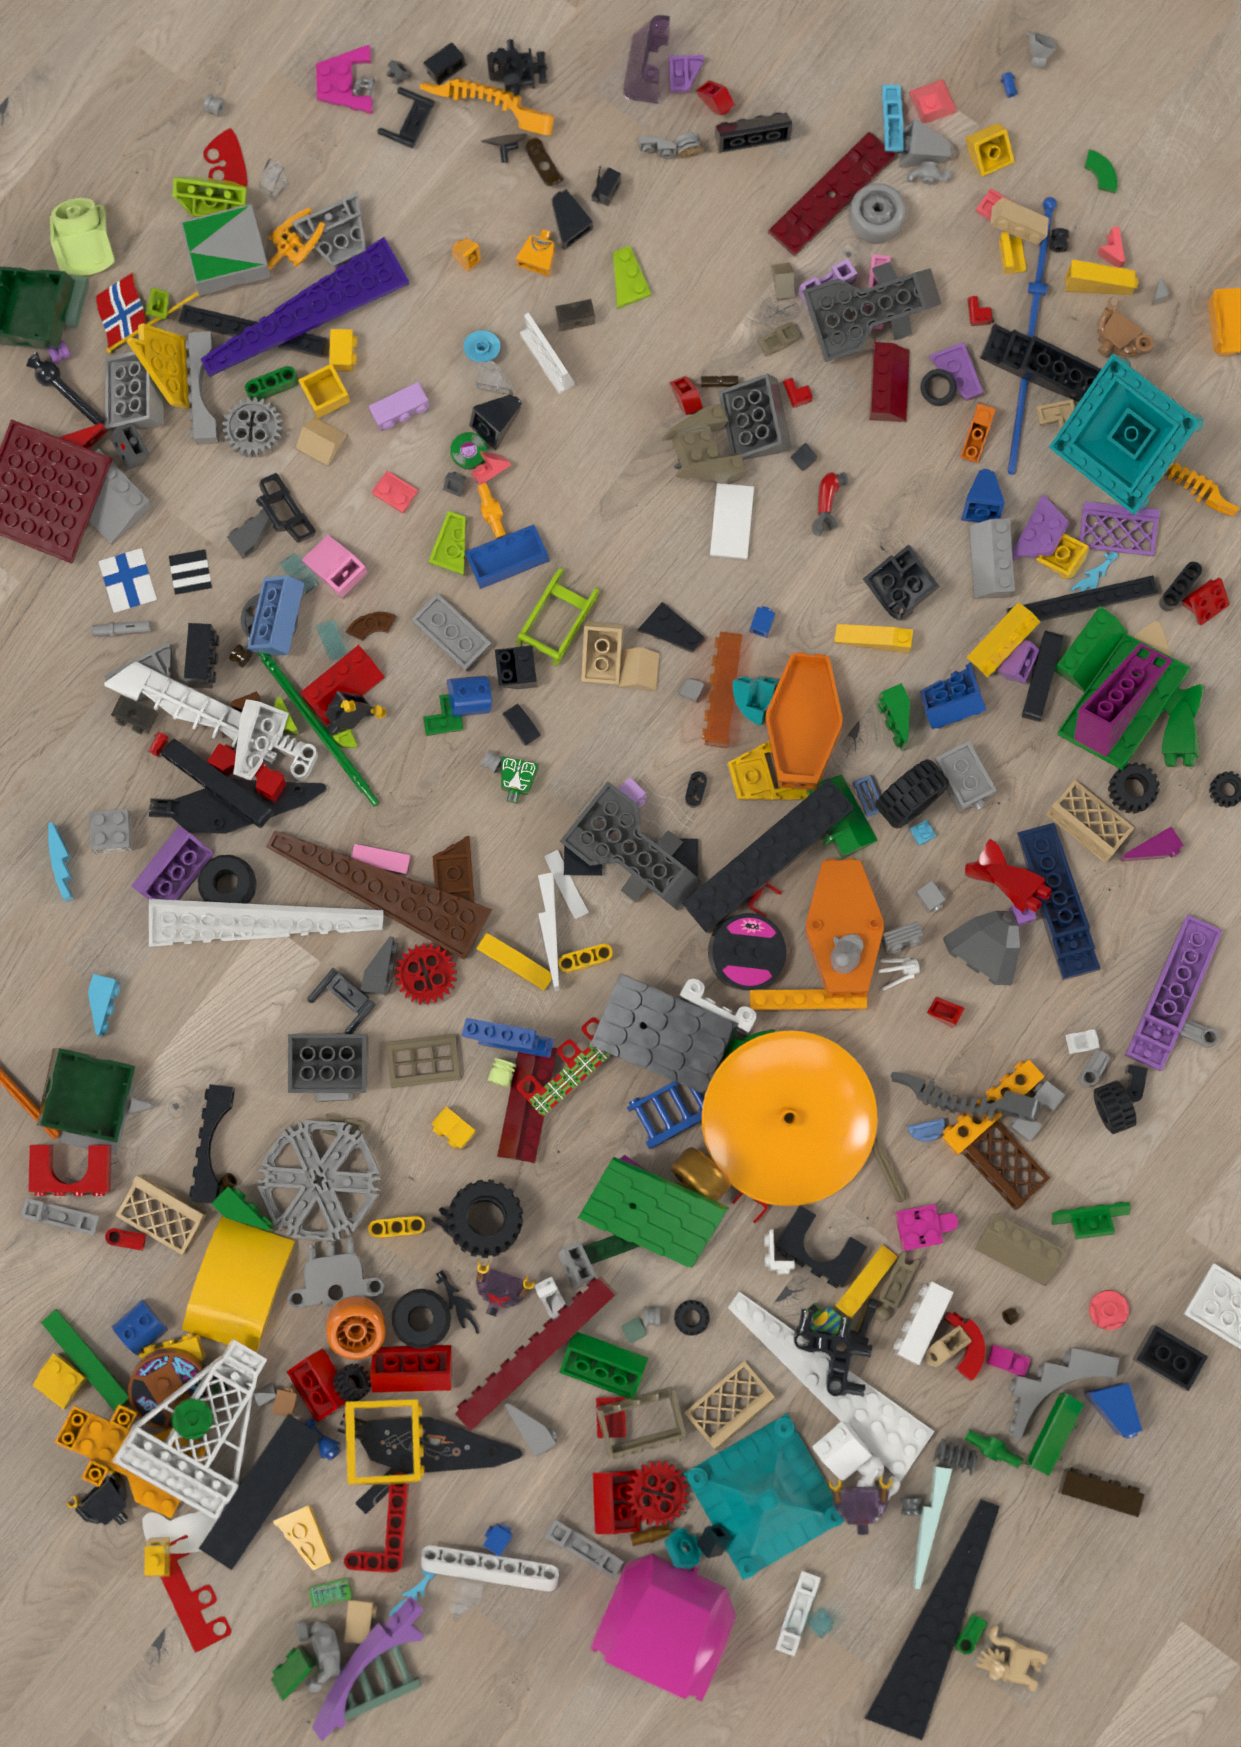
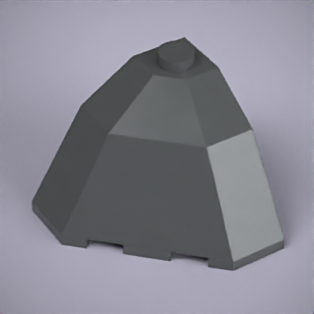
M993 911L974 917L944 936L943 941L950 955L955 958L957 956L967 962L966 966L977 973L982 972L988 976V981L994 985H1012L1020 952L1019 926L1012 911Z

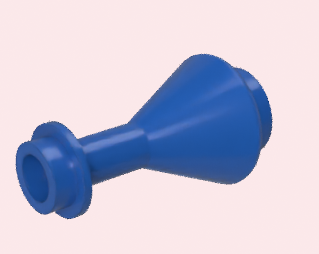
M311 1418L305 1424L322 1435L317 1442L321 1458H327L331 1461L341 1452L339 1448L340 1442L323 1435L315 1426L317 1421H313Z

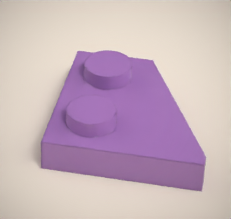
M704 55L669 56L671 93H689L703 64Z

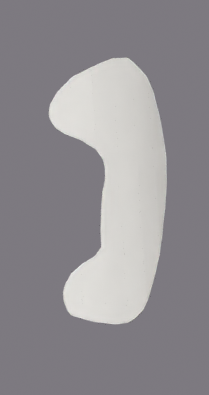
M226 1502L225 1506L223 1507L222 1511L220 1512L219 1516L221 1515V1513H222L223 1510L225 1509L226 1505L228 1504L227 1502ZM201 1511L189 1513L171 1521L155 1512L147 1513L142 1518L143 1530L147 1541L149 1538L170 1537V1542L184 1535L188 1536V1538L179 1540L176 1544L170 1546V1554L201 1551L198 1549L217 1521V1519L215 1520Z

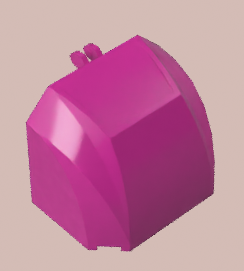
M652 1553L625 1564L596 1629L590 1649L593 1652L598 1650L605 1656L604 1661L682 1699H687L688 1696H695L696 1700L703 1701L727 1644L736 1613L726 1587L698 1575V1567L696 1566L692 1571L682 1567L676 1568L672 1562Z

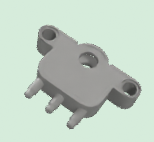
M352 1237L346 1239L347 1254L335 1255L333 1241H327L328 1257L316 1258L312 1243L307 1245L308 1262L304 1267L306 1288L290 1292L288 1303L294 1308L322 1304L332 1308L337 1302L347 1297L360 1296L367 1298L379 1296L385 1290V1283L379 1278H364L363 1264L361 1259L355 1255ZM374 1281H378L381 1285L378 1292L371 1290V1284ZM339 1285L343 1289V1296L340 1300L335 1301L330 1296V1290L333 1286ZM297 1293L302 1295V1302L298 1305L293 1302V1296Z

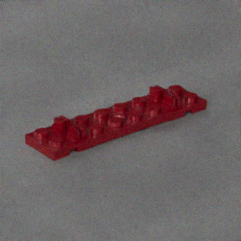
M869 131L768 230V233L795 257L808 242L853 200V197L861 188L867 186L884 167L886 168L895 159L896 155L893 152H885L884 144ZM834 192L835 196L830 197L828 194Z

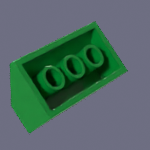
M1099 606L1056 665L1054 672L1085 692L1121 638L1128 632L1113 614Z
M577 1331L571 1337L559 1373L625 1398L635 1397L648 1357Z

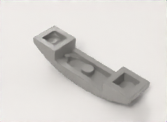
M25 1198L20 1215L23 1218L94 1236L100 1216Z
M556 1519L545 1536L612 1579H615L624 1563L623 1560Z

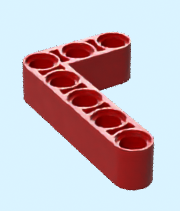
M398 1471V1472L394 1473L392 1476L407 1475V1474L404 1473V1472ZM404 1483L403 1486L389 1484L385 1552L352 1550L344 1557V1565L347 1569L394 1573L403 1566L409 1483ZM394 1496L402 1497V1506L398 1507L394 1505ZM394 1516L401 1518L402 1524L400 1527L392 1525L391 1520ZM391 1537L399 1538V1547L391 1546ZM350 1555L358 1557L359 1562L357 1565L354 1566L349 1563ZM376 1556L379 1560L378 1566H371L368 1561L369 1557ZM391 1557L398 1559L399 1565L397 1568L389 1566L388 1561Z

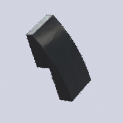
M515 704L502 713L509 727L515 731L524 746L541 736L519 704Z

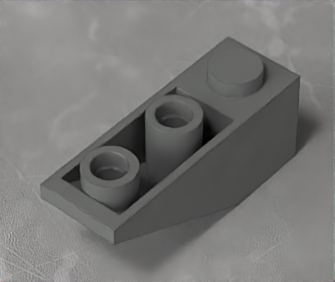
M272 504L271 508L273 509L275 514H277L276 508ZM262 508L257 516L248 518L243 526L233 529L227 538L240 557L244 559L259 548L272 522Z
M389 936L365 969L361 986L363 993L386 996V991H390L391 980H388L389 973H393L394 961H392V955L396 954L398 945L394 937Z

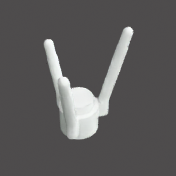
M916 958L880 959L882 963H901V966L879 969L878 973L902 970L903 975L907 974L882 987V990L915 978L914 974L920 973Z

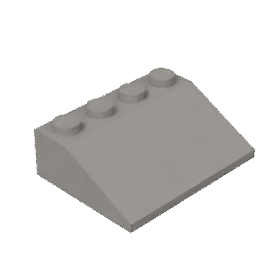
M134 352L105 359V428L107 430H115L116 427L128 423H133L136 429H147L164 425L163 394Z
M100 449L96 451L97 453L105 455ZM112 462L89 522L112 545L148 513L153 506L145 495Z

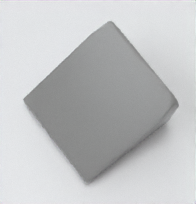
M1160 279L1156 286L1152 306L1164 303L1169 295L1163 279Z
M687 678L679 695L696 703L705 684Z
M134 1099L132 1100L129 1114L135 1115L153 1109L155 1105L150 1102Z

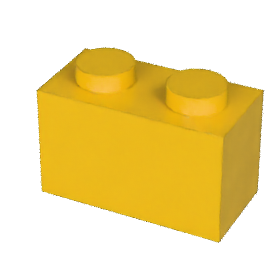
M330 329L329 364L332 363L335 371H354V365H357V353H354V347L358 346V338L354 336L353 329Z

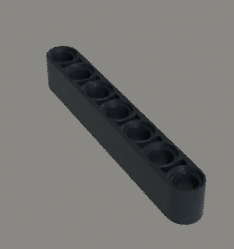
M172 739L162 750L161 755L167 761L258 828L262 829L274 815L272 810L176 739Z

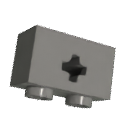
M581 1242L563 1248L557 1254L573 1290L585 1286L593 1277L597 1278Z

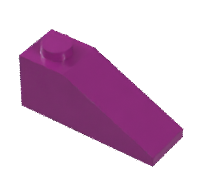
M1171 826L1125 853L1119 859L1121 862L1164 859L1167 856L1173 858L1181 853L1179 849L1184 845Z

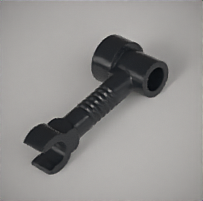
M872 1298L869 1299L859 1332L850 1331V1335L855 1340V1343L868 1345L869 1338L865 1336L879 1301Z

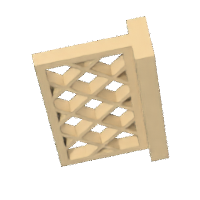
M1076 780L1072 782L1046 813L1050 819L1104 863L1109 860L1134 829L1132 825ZM1073 787L1080 791L1081 797L1072 796ZM1061 801H1069L1070 809L1063 808L1060 805ZM1073 801H1082L1083 809H1075ZM1086 801H1092L1096 809H1087ZM1076 813H1084L1085 822L1079 821L1076 818ZM1088 813H1097L1098 821H1090ZM1101 813H1107L1111 821H1102ZM1103 825H1112L1113 834H1105ZM1116 825L1123 826L1127 832L1118 834ZM1091 826H1099L1100 834H1095L1091 830ZM1106 838H1114L1115 846L1113 848L1106 843Z
M142 1174L137 1175L116 1217L183 1255L208 1212ZM136 1188L143 1191L144 1200L135 1202L133 1193ZM157 1199L160 1201L161 1209L152 1211L149 1200ZM146 1201L148 1213L139 1215L136 1204ZM133 1205L134 1217L128 1218L122 1214L127 1206ZM166 1210H176L178 1219L169 1221ZM162 1211L165 1223L156 1225L153 1214ZM149 1215L152 1226L146 1228L142 1226L140 1217ZM189 1218L196 1222L191 1230L185 1231L184 1219ZM179 1221L182 1232L172 1235L170 1223ZM166 1225L169 1236H159L156 1227ZM183 1234L185 1243L180 1248L175 1245L173 1237Z
M744 1361L684 1413L716 1451L776 1398ZM745 1367L749 1372V1381H737L738 1372ZM752 1377L756 1380V1382H751ZM735 1383L734 1394H723V1385ZM737 1383L748 1384V1396L736 1395ZM751 1385H760L764 1392L759 1396H750ZM712 1395L719 1396V1407H708V1398ZM722 1396L733 1397L732 1409L721 1408ZM736 1397L747 1398V1406L744 1409H735ZM696 1408L704 1409V1419L695 1420L691 1413ZM707 1409L718 1410L717 1422L706 1421ZM721 1410L732 1411V1419L729 1422H720ZM698 1423H703V1429ZM706 1423L717 1424V1431L712 1437H709L705 1432Z

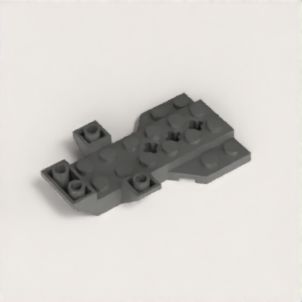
M888 262L872 268L877 285L864 290L854 287L840 278L803 290L810 319L825 362L861 351L872 328L889 322L894 340L912 334L909 315L942 304L931 268L897 278L891 263ZM864 304L871 306L870 314L863 312ZM846 310L854 313L852 320L845 318ZM828 316L836 318L834 326H832L831 323H827V320L829 319Z
M608 781L560 840L563 845L590 866L618 863L632 875L621 891L635 902L648 887L678 911L682 906L681 903L690 896L701 882L699 878L672 857L683 841L669 830L657 844L641 832L638 805ZM601 818L604 820L602 822L604 826L597 829L595 828L596 824L594 821ZM616 830L619 832V839L612 841L610 840L611 836L609 833ZM631 842L634 844V851L627 853L625 852L626 847L624 845Z

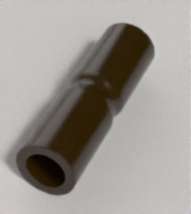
M738 375L720 377L701 376V387H732L738 384Z

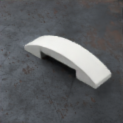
M801 1571L775 1647L776 1650L795 1656L801 1639L800 1636L821 1578Z

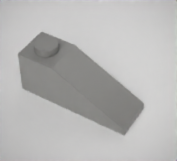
M510 1403L505 1404L506 1409L535 1456H538L557 1443L555 1439L558 1437L552 1427L548 1429L546 1425Z

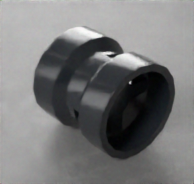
M1065 228L1053 229L1051 231L1052 241L1050 242V250L1057 253L1068 251L1069 244L1067 239H1069L1070 231Z

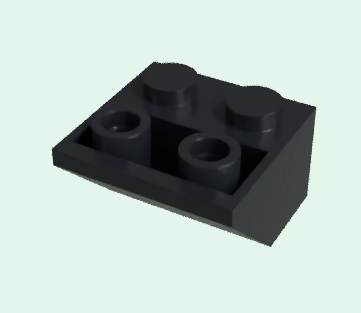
M532 645L495 649L499 687L510 689L537 687Z

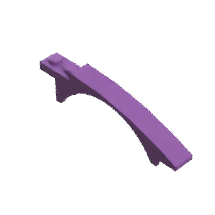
M412 1596L403 1603L384 1626L378 1623L356 1649L334 1682L312 1727L321 1741H324L336 1726L342 1729L346 1725L344 1712L346 1699L352 1684L360 1672L384 1651L403 1643L421 1641L425 1637L413 1623L424 1609Z

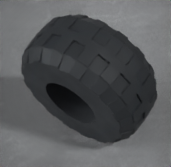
M229 854L219 855L207 861L200 870L198 890L204 902L249 904L256 892L255 874L250 865L240 857ZM223 875H236L238 879L237 886L232 892L227 894L218 892L217 882Z
M415 1289L407 1292L397 1301L392 1312V1326L397 1337L404 1344L417 1349H425L437 1345L447 1335L451 1325V1312L447 1302L438 1293L428 1289ZM419 1306L428 1308L433 1315L432 1325L425 1331L415 1330L410 1323L412 1311Z

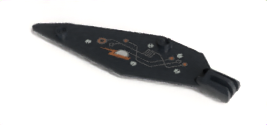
M354 1417V1422L360 1424V1426L354 1424L355 1431H357L355 1439L360 1440L371 1461L407 1474H414L412 1418L366 1421ZM419 1417V1425L423 1427V1437H419V1445H423V1457H420V1465H424V1473L493 1468L517 1460L522 1456V1452L517 1448L431 1417ZM341 1420L340 1425L345 1427V1421ZM338 1428L337 1432L346 1435L345 1429ZM491 1447L496 1448L497 1452L495 1454L489 1452Z

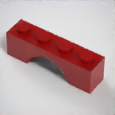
M219 743L207 763L225 776H228L234 772L235 749L230 745L226 744L224 746ZM264 763L261 764L254 775L257 779L256 789L258 794L275 802L286 786L284 775L278 770L272 771L268 769Z

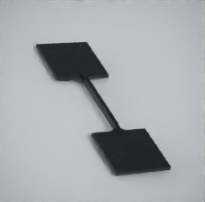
M679 838L683 843L672 857L698 877V839ZM564 845V875L602 876V864L590 866Z

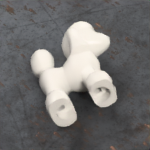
M873 1455V1457L857 1469L862 1478L857 1483L856 1492L847 1494L843 1500L854 1509L861 1500L872 1502L873 1512L869 1514L868 1517L870 1518L867 1519L875 1524L882 1508L888 1504L890 1496L899 1490L900 1480L896 1476L890 1477L892 1485L888 1489L886 1503L882 1504V1491L877 1489L875 1481L883 1476L884 1464L880 1458Z

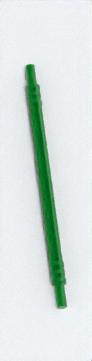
M257 652L261 657V662L344 769L356 788L359 789V792L366 796L373 807L377 806L380 802L369 789V784L366 783V780L350 762L282 672L279 665L276 664L272 656Z

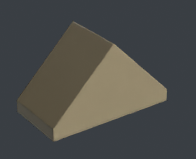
M790 262L771 265L777 301L794 299V272Z

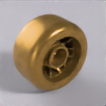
M694 1147L684 1150L671 1166L672 1173L685 1188L716 1202L730 1189L731 1183L722 1170Z

